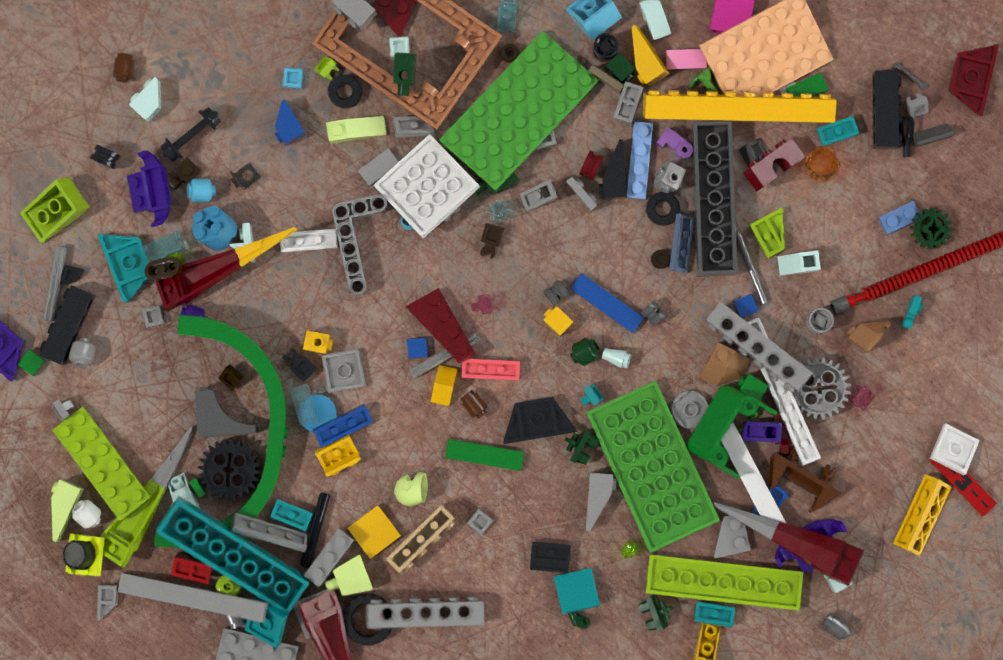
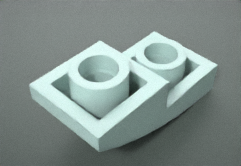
M644 0L639 2L652 40L671 34L660 1Z

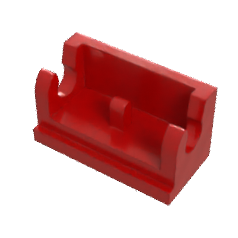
M178 552L174 557L171 575L209 584L213 575V568L191 554Z

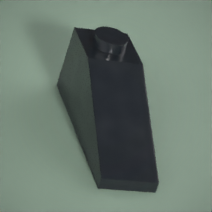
M623 139L619 140L602 179V184H599V195H603V200L626 199L627 197Z

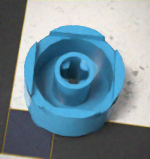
M211 206L194 214L192 232L194 237L205 246L219 251L231 244L230 240L232 237L235 238L237 234V224L232 217L218 206Z

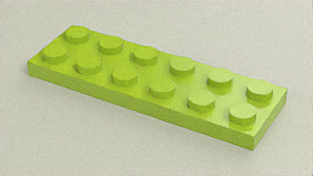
M81 407L52 430L119 521L126 519L152 498L85 407Z

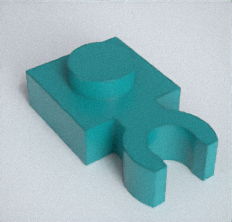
M917 295L911 297L901 327L911 328L914 317L917 313L921 312L923 303H921L922 297Z

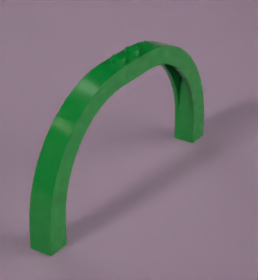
M180 314L177 334L214 339L240 352L259 373L269 399L270 423L264 471L257 488L247 502L236 512L220 520V522L232 529V520L235 513L255 518L263 509L276 485L281 459L286 457L287 446H283V440L288 438L289 427H285L286 404L283 386L270 358L247 334L219 320ZM158 533L155 534L154 546L180 548Z

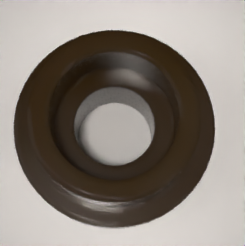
M513 44L504 45L500 51L501 59L506 63H512L519 56L518 48ZM512 51L513 56L508 57L506 52Z

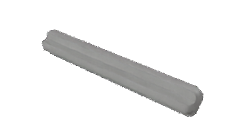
M57 246L55 250L44 313V320L46 321L55 320L67 248Z
M475 333L467 336L471 346L478 343L479 340ZM444 349L409 371L413 378H417L452 358V356Z

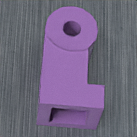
M669 127L656 143L661 149L666 145L681 160L688 159L693 152L692 145Z

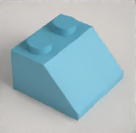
M577 0L566 8L567 13L592 41L622 18L612 0Z

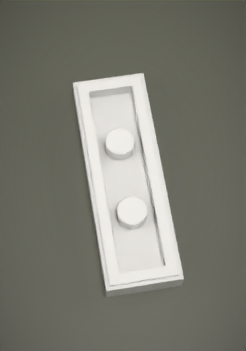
M336 229L294 232L280 241L281 253L338 248Z

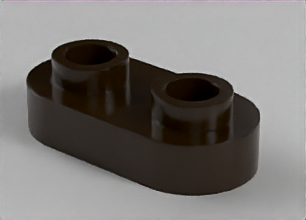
M166 257L149 262L145 267V275L152 281L164 280L179 275L183 265L181 260L176 257ZM173 264L176 265L174 270L172 269ZM158 268V271H159V272H158V274L156 275V274H155V270Z

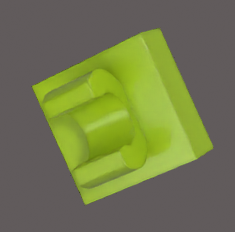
M324 56L314 68V71L324 78L333 80L329 72L332 69L339 72V69L335 66L336 62L333 59Z

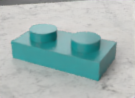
M854 116L816 129L822 147L860 134Z
M277 499L270 517L307 531L314 513Z
M696 602L694 622L732 628L735 608Z

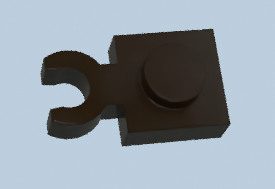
M489 223L485 224L481 242L486 243V245L480 251L481 256L484 255L485 250H490V258H494V246H500L504 227Z

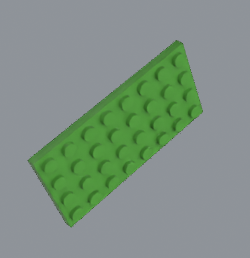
M542 31L439 139V142L496 192L599 83V80Z
M656 381L586 412L650 553L720 521Z

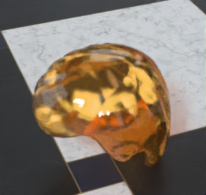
M819 146L807 154L804 169L812 181L826 183L834 179L838 174L840 161L833 149L827 146Z

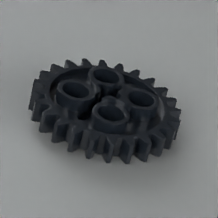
M223 439L222 445L216 441V448L208 446L211 452H203L206 459H200L204 463L203 466H198L199 469L203 470V473L198 475L204 477L201 484L207 483L205 491L212 489L211 496L218 493L219 500L223 495L225 496V501H228L230 496H232L234 501L237 500V495L244 498L243 492L245 491L247 494H250L249 487L256 488L253 481L260 480L255 477L256 474L261 473V471L256 470V467L260 466L261 463H255L254 461L258 456L251 455L254 449L248 451V444L242 447L241 440L234 444V439H230L228 444L226 439ZM229 453H232L231 468H234V472L230 473V486L227 487L228 472L225 471V468L229 467ZM219 454H223L226 459L222 465L216 462V457ZM239 455L245 459L243 466H238L235 463V459ZM218 473H221L224 477V481L221 484H217L214 479ZM236 475H241L243 478V483L240 486L234 483Z

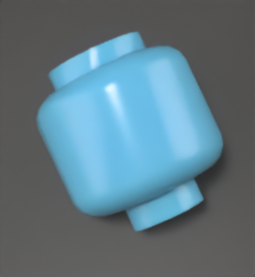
M194 178L187 184V197L191 198L193 203H209L212 196L216 194L215 185H212L208 178Z

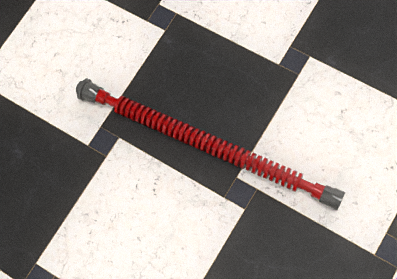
M1000 231L985 237V239H980L976 243L968 244L967 247L963 246L962 249L958 248L953 252L944 254V256L941 255L939 258H935V260L927 261L926 264L922 263L912 267V269L903 271V273L895 274L894 277L890 276L889 279L881 280L880 283L876 282L871 284V286L868 285L866 288H862V293L853 296L852 294L847 297L842 296L830 301L832 310L835 315L850 310V307L857 305V302L865 299L867 302L875 300V297L880 298V296H884V293L886 295L889 292L892 293L893 289L897 291L898 288L902 289L907 284L916 283V280L919 282L921 279H925V276L928 278L930 275L938 274L939 271L948 270V267L953 268V266H957V263L960 265L962 262L970 261L971 258L979 257L980 254L984 255L989 253V251L1003 247V232Z

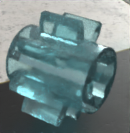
M496 199V204L492 205L489 203L491 210L487 211V214H492L491 221L498 219L500 224L503 217L508 219L505 213L509 212L510 208L505 209L506 201L501 204ZM501 207L503 214L496 216L494 208L499 209Z

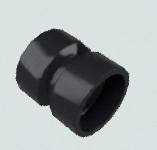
M609 33L600 34L593 43V55L598 61H611L616 56L618 50L617 39Z

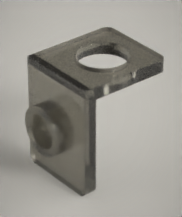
M251 163L246 164L236 173L230 172L233 177L230 179L236 188L241 187L243 190L261 178ZM246 170L253 172V178L250 181H245L242 177L243 172Z

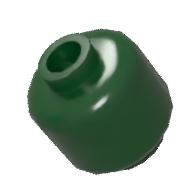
M585 337L572 345L570 356L574 363L586 366L598 359L600 349L594 339L590 340Z

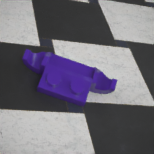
M144 150L138 152V156L143 159L145 166L140 168V172L127 175L133 212L140 213L147 210L149 213L154 212L155 219L151 224L152 228L162 225L166 221L172 200L166 168L162 166L154 154Z
M817 519L802 527L803 529L833 537L832 535L835 533L847 531L843 522L833 519ZM780 545L777 548L775 560L779 567L783 566L785 560L792 558V560H797L804 574L814 569V567Z

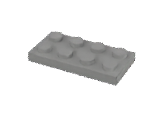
M224 627L216 660H296L299 646L281 642L280 646L275 648L252 634Z

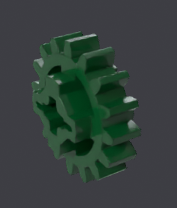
M930 208L929 211L928 209H923V214L917 212L918 218L911 220L915 225L910 226V229H914V232L910 235L917 237L914 242H921L920 247L925 248L927 245V249H932L934 245L935 248H940L939 243L945 245L946 241L944 239L951 238L948 235V231H953V229L948 228V225L952 221H946L948 214L941 215V209H938L936 213L935 208ZM926 218V221L920 225L923 219ZM929 226L934 227V231L928 230ZM920 231L925 235V239L922 237Z

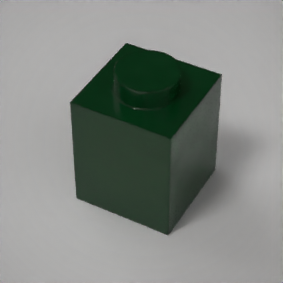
M620 52L605 67L620 83L624 81L629 82L635 76L633 73L636 68Z

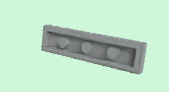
M235 513L233 516L232 532L305 552L307 549L308 534L238 513Z

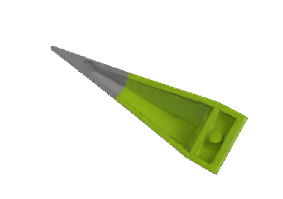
M194 426L188 429L165 462L144 486L152 498L123 521H119L116 518L103 531L101 537L105 538L103 555L121 567H126L133 552L137 551L195 430Z

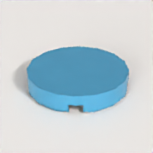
M323 395L307 397L299 408L300 422L311 432H313L312 429L337 417L335 404L330 398Z

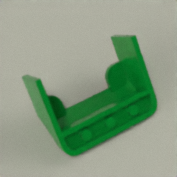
M723 385L718 388L687 441V447L693 454L728 475L739 479L740 475L725 467L729 455L727 450L719 445L738 412L748 416L753 415L758 408L775 416L778 412L732 386Z

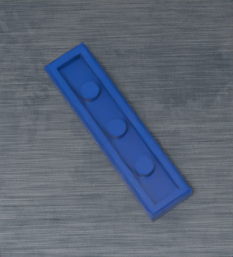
M582 273L571 287L573 292L632 334L644 318Z

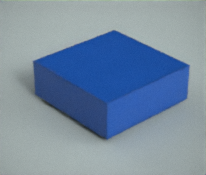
M751 294L733 301L741 318L758 312Z
M426 338L407 339L409 359L428 357Z

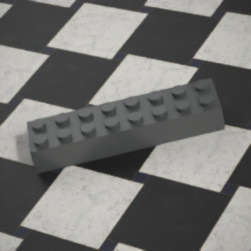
M732 120L693 122L691 130L697 277L737 275Z

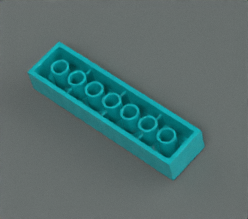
M178 495L157 526L156 533L288 615L308 586L309 579L241 534L232 532L230 527Z

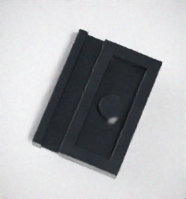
M532 542L530 570L568 573L571 545Z

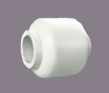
M80 500L72 509L73 519L83 528L95 527L101 520V510L90 500Z

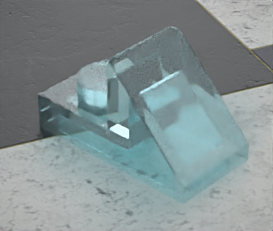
M499 0L496 31L515 33L518 0Z

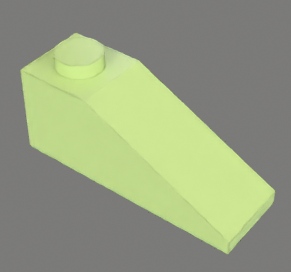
M384 116L326 122L330 144L387 135Z
M63 479L55 482L51 490L53 493L51 503L52 538L54 542H60L73 514L72 509L79 501L84 490Z

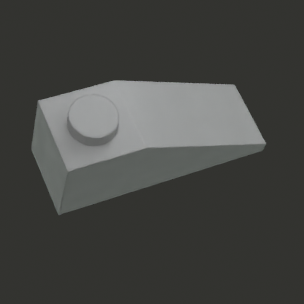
M589 473L585 531L591 530L610 498L612 490H616V479L613 478V474Z

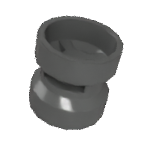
M556 280L551 288H546L543 291L554 306L559 303L561 298L569 295V292L559 280Z
M654 300L640 313L644 318L650 320V324L653 327L667 315L664 310L658 308V304Z

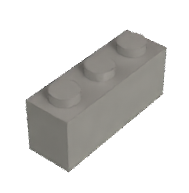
M339 528L304 576L320 587L355 539Z

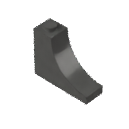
M211 386L199 387L200 391H195L198 437L258 433L257 425L243 424L231 418L223 410L219 403L216 390H211Z

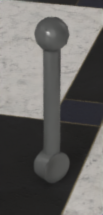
M900 63L894 64L895 70H900L917 83L921 90L927 88L925 82H920L901 67Z

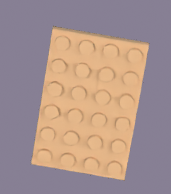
M782 0L699 45L723 95L727 91L737 92L736 95H744V92H755V95H763L764 92L772 93L834 60L806 0Z

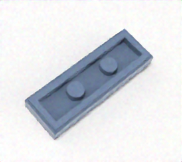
M676 214L670 271L688 273L694 216Z

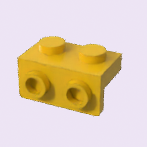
M349 434L314 451L327 477L336 475L342 469L354 466L361 460L359 452Z

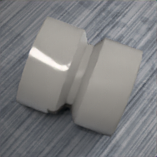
M817 308L809 312L805 323L810 332L822 334L831 329L834 318L828 309Z

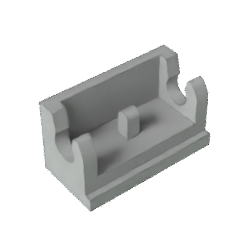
M625 81L613 116L617 122L621 121L628 126H633L644 94V87Z

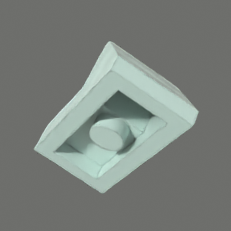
M242 223V228L239 229L240 239L244 240V243L230 244L232 248L235 249L253 242L252 225L250 223Z

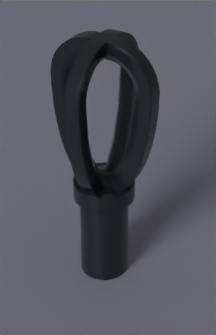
M903 116L902 123L899 125V132L902 133L903 157H911V139L915 125L914 119L911 116ZM905 119H908L909 121V131L907 138L905 136L904 128Z

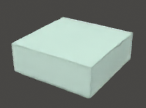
M409 37L389 38L391 58H394L395 52L410 53Z

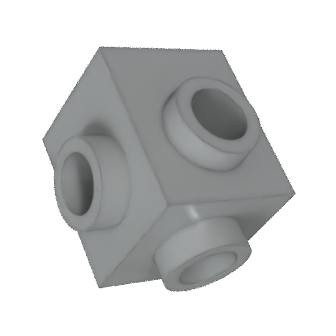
M671 161L666 162L656 171L654 184L664 193L677 191L683 184L682 179L686 170Z

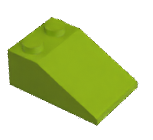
M69 177L54 180L20 214L42 244L77 220L90 206Z

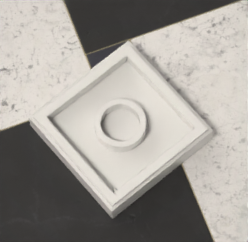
M945 423L930 459L962 475H966L980 440Z

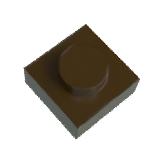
M229 364L218 379L233 391L244 376Z

